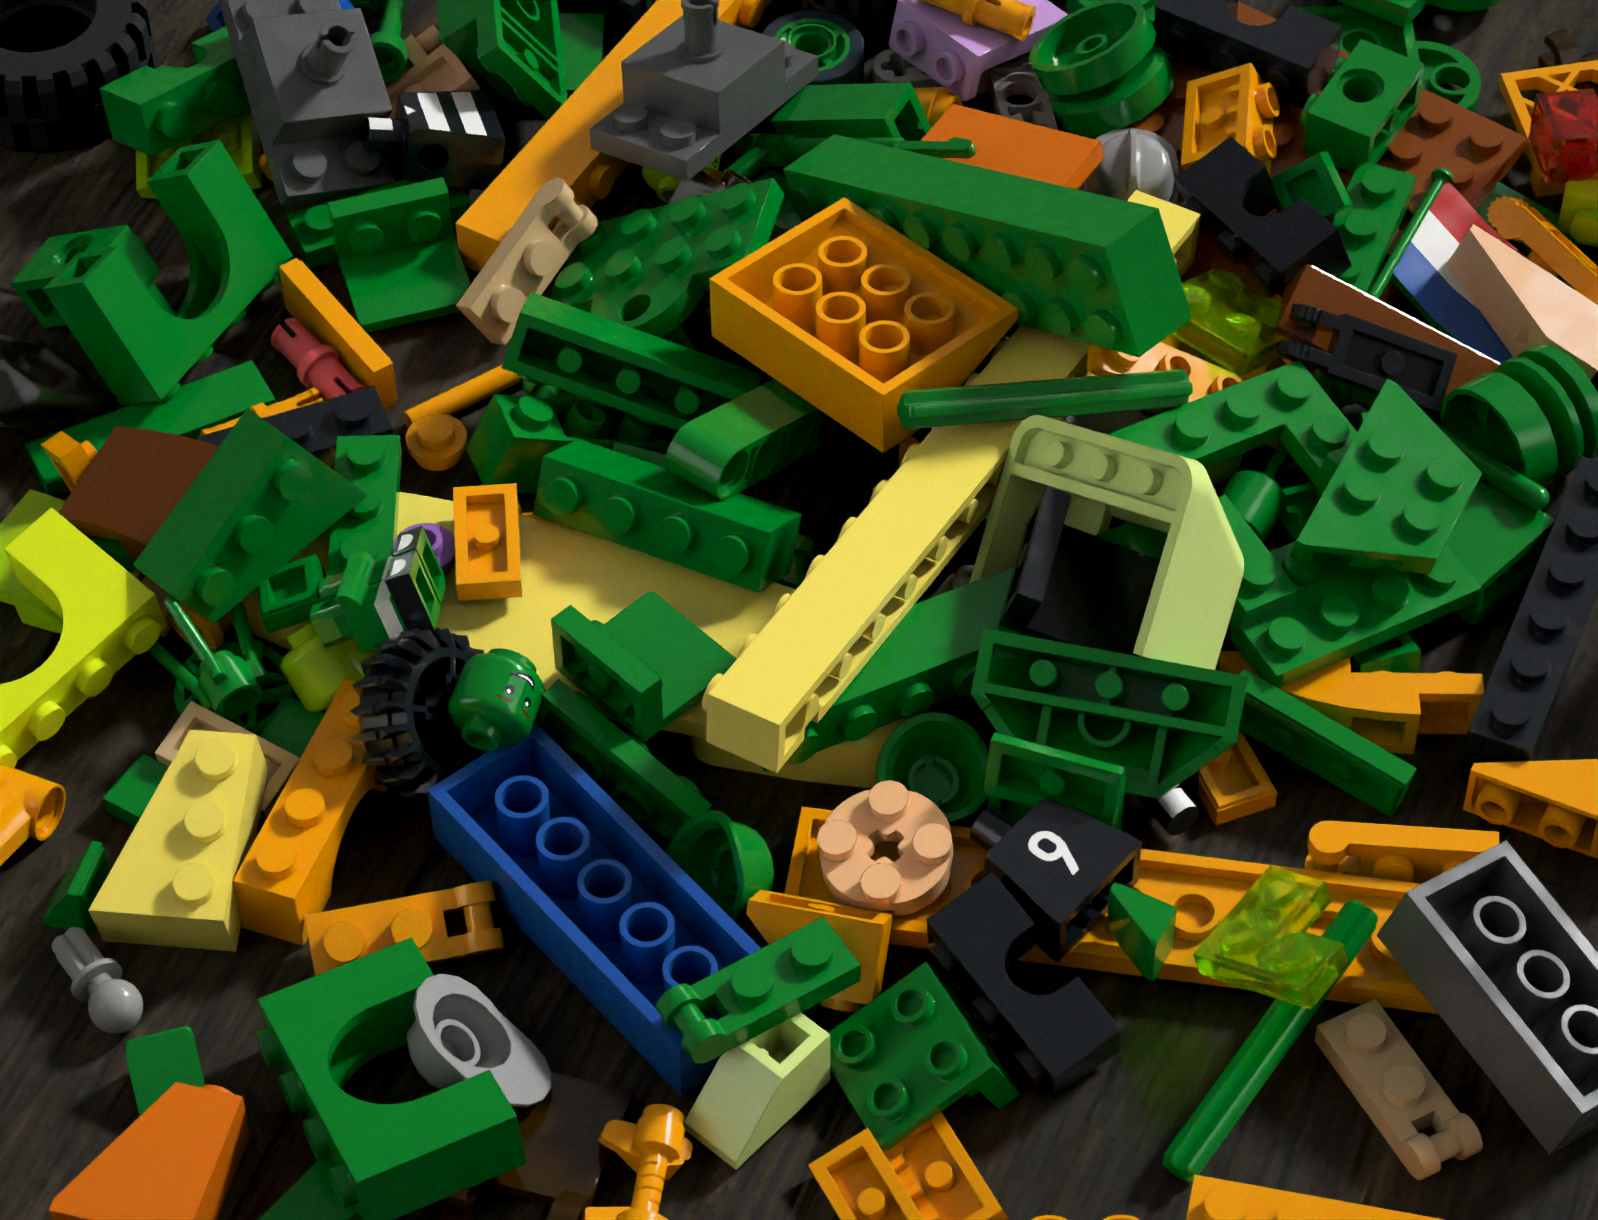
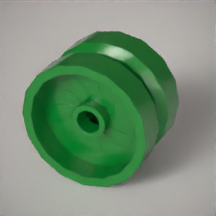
M1103 0L1085 6L1060 19L1033 44L1028 59L1044 91L1051 93L1049 101L1065 132L1083 137H1098L1112 130L1123 129L1156 109L1174 89L1177 76L1162 46L1154 42L1156 32L1140 1Z

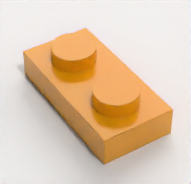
M517 483L453 487L455 571L458 601L522 597Z

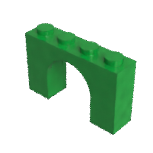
M220 140L180 147L147 181V184L182 237L189 258L190 279L188 291L183 304L174 316L166 312L154 301L119 246L77 253L43 288V291L121 406L145 402L160 404L172 397L180 388L178 381L191 367L200 364L213 352L212 344L224 331L234 327L245 317L246 311L244 309L257 295L267 291L277 282L278 276L276 273L279 271V266L285 264L293 256Z
M412 937L258 999L265 1027L255 1030V1037L264 1061L270 1070L281 1066L284 1073L278 1076L279 1083L291 1112L295 1115L305 1111L308 1119L303 1121V1128L307 1140L318 1161L330 1158L333 1166L327 1169L328 1175L340 1205L343 1209L355 1205L362 1220H395L447 1198L466 1187H473L527 1164L517 1115L490 1070L422 1098L398 1104L369 1103L354 1098L343 1091L349 1079L363 1065L382 1054L408 1044L406 1039L407 1031L416 1020L414 1011L416 990L426 978L434 976Z

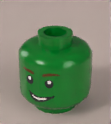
M496 648L491 649L488 653L477 654L464 664L449 700L448 714L453 724L461 731L462 739L468 745L478 750L493 752L498 749L499 745L515 746L527 739L541 707L542 695L545 692V687L536 673L535 665L527 657L509 649Z

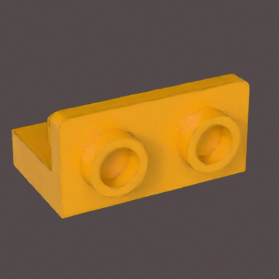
M1252 63L1187 82L1181 167L1184 171L1231 136L1266 166L1270 176L1271 159L1277 156L1273 123L1274 117L1278 116L1280 112L1279 100L1272 84L1262 81Z

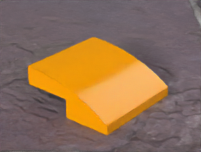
M942 1112L889 1150H882L869 1128H866L808 1165L840 1220H1008Z

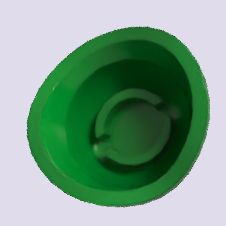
M923 713L909 718L890 734L878 756L876 781L879 783L892 780L903 784L908 791L917 792L931 800L943 812L949 823H955L974 814L988 797V795L983 794L989 753L978 732L964 720L945 713Z
M710 810L700 812L690 818L678 830L666 851V854L736 924L742 917L747 915L748 900L760 889L772 890L774 879L773 860L765 840L756 830L744 824L731 821L721 811Z

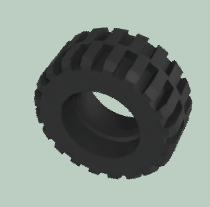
M0 0V145L14 151H21L22 147H33L36 153L52 152V147L67 145L69 150L83 146L84 140L95 136L99 140L111 134L99 88L145 65L154 69L157 68L146 0ZM67 43L58 48L41 52H21L42 44Z

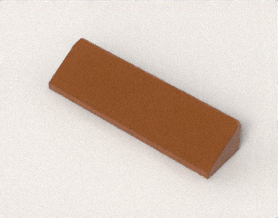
M1309 264L1305 265L1286 286L1274 327V332L1290 340L1301 341L1308 344L1309 347L1327 352L1333 333L1301 326L1289 318L1293 303L1310 305L1338 316L1349 314L1455 352L1458 355L1445 396L1455 388L1484 372H1493L1501 364Z

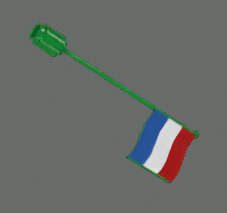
M1437 168L1431 173V180L1433 182L1368 294L1379 299L1391 279L1435 329L1502 364L1504 361L1513 358L1446 263L1473 224L1499 239L1523 257H1527L1490 227L1452 185L1454 178L1450 170L1447 168ZM1320 374L1317 382L1325 391L1332 378ZM1282 443L1279 444L1264 472L1249 470L1236 472L1231 476L1220 497L1224 495L1228 497L1264 545L1287 507L1286 495L1274 479L1289 454Z

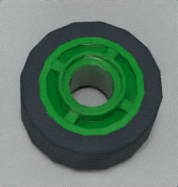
M800 10L779 17L769 24L762 33L784 40V43L792 45L795 49L818 56V76L807 85L864 84V38L856 25L841 15L823 10Z

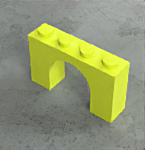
M52 507L4 548L17 580L63 619L60 640L50 657L30 674L20 679L0 684V764L15 768L17 761L39 741L47 740L55 735L62 727L65 718L88 697L100 694L109 685L113 675L136 654H142L149 650L159 638L161 631L167 627L155 593Z

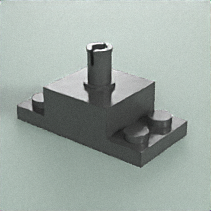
M219 0L221 12L281 207L333 201L395 182L386 153H368L364 150L363 132L366 117L388 118L393 109L361 8L341 10L338 0Z
M681 0L683 15L621 62L624 103L590 128L591 149L688 181L818 76V56L795 49L792 45L784 43V40L719 21V0Z

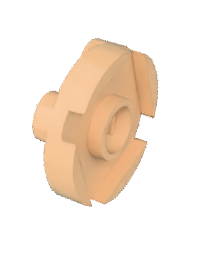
M881 781L875 784L871 790L862 791L843 801L829 815L817 835L823 880L830 893L843 905L882 912L892 911L893 917L909 915L932 903L947 886L952 872L951 863L954 851L950 824L947 818L931 800L917 792L908 791L903 784L896 781ZM892 841L899 844L898 853L900 858L893 862L885 856L876 861L870 858L875 852L874 846L878 843Z

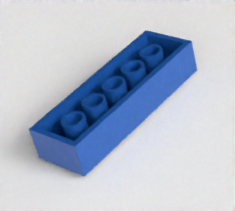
M534 722L529 736L522 743L515 746L499 745L496 751L486 752L428 789L434 839L476 882L493 881L497 905L681 1097L705 1082L711 1075L721 1055L706 1063L697 1064L693 1062L681 1044L682 1033L678 1028L672 1029L666 1025L656 1010V1003L673 986L684 983L693 985L761 948L536 722ZM716 1009L704 1015L706 1019L718 1020L722 1018Z

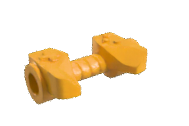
M651 1104L644 1108L642 1117L638 1119L637 1124L614 1119L605 1125L599 1135L598 1142L615 1151L637 1173L631 1207H587L581 1215V1220H669L658 1214L664 1181L670 1180L684 1161L691 1158L693 1149L690 1140L684 1137L685 1128L683 1124L685 1117L680 1110L666 1104Z

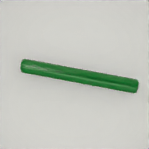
M1173 369L910 390L900 395V400L897 404V415L900 416L901 425L909 430L1025 420L1033 415L1052 418L1171 408L1188 403L1189 395L1193 393V386L1189 382L1186 371Z
M1349 900L1343 905L1165 1151L1163 1166L1172 1175H1175L1184 1182L1191 1183L1193 1182L1194 1174L1199 1175L1376 929L1378 916L1371 908L1366 907L1357 900Z

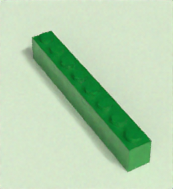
M1132 522L1094 535L1159 560L1163 553L1162 547L1145 526ZM1014 566L914 604L818 723L813 721L808 723L805 727L804 741L785 764L804 762L823 749L846 740H860L874 729L902 718L909 719L923 714L930 707L958 696H971L983 628L1029 636L998 624ZM762 767V769L764 770V772L770 771V770H768V769Z

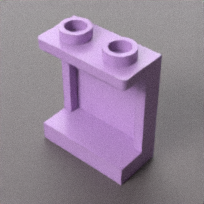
M897 0L889 47L966 102L975 98L980 75L983 71L1031 51L1033 44L1039 37L1068 14L1048 0H1016L1036 7L1033 26L1026 39L1021 42L1014 37L976 23L974 27L962 23L961 16L918 0Z

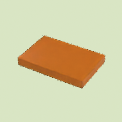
M952 104L920 140L948 141L953 137L969 139L977 151L974 156L967 159H942L1073 189H1078L1104 158L1102 143L1099 140Z

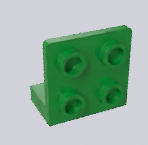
M443 177L327 202L335 255L357 323L366 333L461 312L456 304L471 283L453 235L449 192Z
M651 591L645 593L605 624L598 620L590 621L572 605H569L551 618L555 669L644 743L703 699L705 690L712 678L718 673L724 675L737 660L655 592Z
M927 962L828 1032L830 1034V1070L864 1126L869 1128L882 1150H889L965 1094L972 1098L980 1092L999 1110L1022 1094L956 990Z

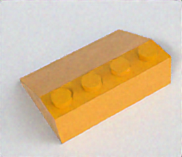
M845 197L709 278L712 336L882 453H885L920 430H908L901 425L900 416L897 415V404L903 392L960 387L1019 317V309Z

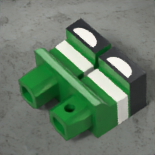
M423 526L398 534L391 557L376 562L367 552L359 550L350 551L344 572L321 579L318 590L322 602L312 605L310 617L325 648L355 638L361 653L364 654L373 651L374 645L381 644L386 639L396 638L405 630L420 628L421 630L435 631L447 580Z

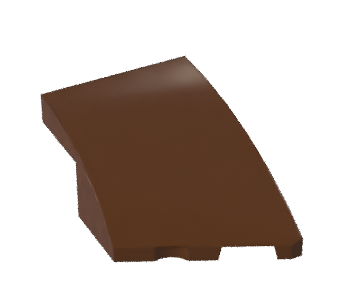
M115 426L64 503L59 514L85 536L117 538L132 562L135 563L219 446L172 433Z

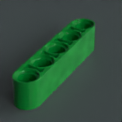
M773 379L683 425L669 445L665 458V467L669 473L724 500L834 442L851 431Z

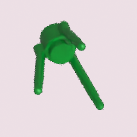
M173 596L166 597L164 599L165 607L201 662L198 668L200 677L197 679L157 641L148 650L151 655L199 700L202 707L214 712L216 715L225 719H234L254 708L262 697V689L259 684L264 683L268 679V675L258 660L243 601L231 609L242 657L234 656L228 650L212 653L176 598Z

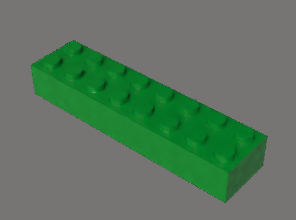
M837 134L832 135L783 169L791 191L789 195L791 205L800 216L802 222L845 197L1019 309V317L1014 324L1141 357L1192 318L1159 208Z

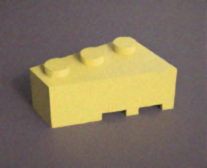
M189 730L88 910L103 941L237 951L241 918L232 880L256 839L268 772L267 763L255 734Z

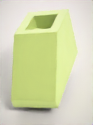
M799 1013L722 1054L684 1121L685 1130L735 1170L738 1169L831 1081L830 1034L804 1014Z

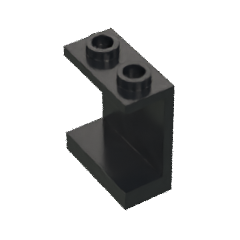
M1047 486L1027 518L998 624L1035 638L1140 656L1134 654L1133 651L1160 560L1065 525L1064 521L1071 495Z

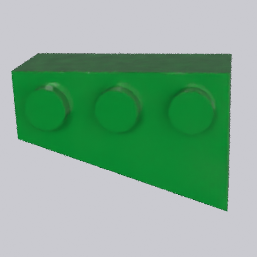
M247 408L133 566L171 596L212 623H216L368 495Z

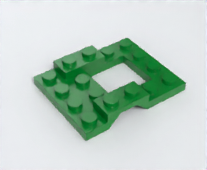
M1296 360L1107 435L1196 460L1205 469L1279 439L1320 493L1323 494L1357 431L1302 362ZM1226 495L1219 497V501L1244 558V573L1228 624L1231 640L1258 676L1277 688L1474 604L1482 589L1447 544L1443 548L1430 574L1402 572L1390 566H1380L1375 569L1349 566V556L1318 552L1314 553L1311 562L1298 561L1290 557L1296 541L1269 552ZM1146 527L1162 549H1164L1168 534Z

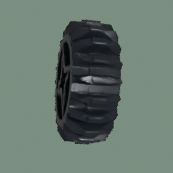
M436 627L435 631L432 632L430 630H421L420 628L405 630L399 633V636L396 638L386 639L383 643L374 645V655L370 659L361 662L365 678L352 685L360 697V704L349 711L359 718L360 731L352 739L364 742L366 752L361 764L376 767L375 784L390 787L392 798L410 801L411 804L429 806L428 789L487 752L468 745L462 739L461 731L453 724L448 714L449 700L464 664L473 656L484 653L482 649L470 647L467 635H456L455 633H450L448 628L440 629L439 627Z

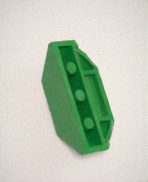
M983 628L971 695L997 733L1125 767V793L1160 799L1237 743L1249 677Z

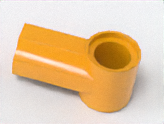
M0 764V866L29 837L39 841L50 837L61 820L66 800L65 789L62 785Z

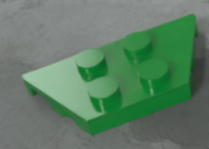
M1387 379L1296 540L1290 557L1298 561L1311 562L1315 552L1349 556V566L1373 569L1380 566H1390L1402 572L1430 574L1474 492L1482 472L1396 382Z

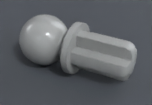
M71 927L63 935L57 936L52 942V950L56 954L57 960L73 980L71 985L72 995L77 1001L88 1003V1013L94 1025L100 1030L111 1034L124 1033L132 1029L142 1016L143 999L139 990L132 983L121 979L122 967L113 958H104L82 928Z

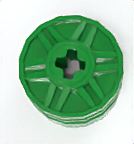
M1533 345L1515 358L1504 361L1493 372H1484L1455 388L1443 399L1440 409V423L1442 427L1543 487L1553 482L1554 478H1562L1575 470L1581 456L1591 459L1598 457V392L1585 371L1568 354L1551 345ZM1479 479V481H1481V482H1483V483H1485V484L1491 486L1490 484H1488L1487 482L1483 481L1482 479Z

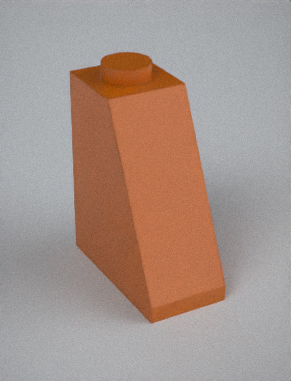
M175 1082L54 1197L49 1208L51 1220H217L251 1136L243 1096L234 1095L231 1091L217 1085L207 1084L197 1087Z

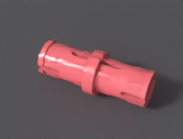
M289 318L284 320L287 327L295 334L293 338L280 324L273 331L270 339L271 345L278 352H281L297 369V377L307 389L315 387L326 400L366 389L363 384H360L344 368L340 359L341 355L332 346L322 345L300 319Z

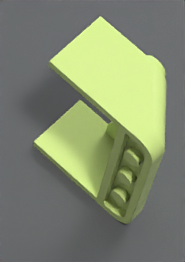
M1033 415L1023 420L1016 428L1010 442L969 583L1015 565L1027 518L1048 486L1071 495L1064 524L1097 535L1109 530L1113 516L1168 534L1133 653L1151 659L1215 670L1242 581L1244 558L1205 467L1200 462L1045 416Z

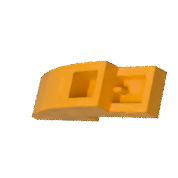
M1220 651L1217 671L1240 675L1245 668L1258 676L1240 651ZM1349 657L1286 684L1279 689L1389 753L1414 754L1417 734H1468L1484 694L1483 674L1455 673L1450 671L1438 673L1351 672Z

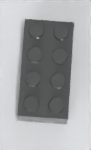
M1507 840L1407 891L1377 934V937L1547 1153L1550 1155L1597 1128L1598 952Z

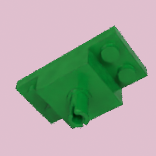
M437 0L440 41L509 104L512 105L520 100L525 106L536 108L549 120L568 99L557 0Z

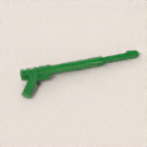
M747 133L733 144V151L738 160L727 169H731L751 179L764 167H784L788 162H794L829 137L804 136L800 133ZM850 137L937 158L967 159L974 156L977 152L971 140L953 137L948 141H905L901 137Z

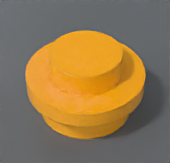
M431 414L421 417L411 424L406 433V446L409 454L419 466L430 471H443L455 466L460 461L468 443L467 431L462 422L446 414Z

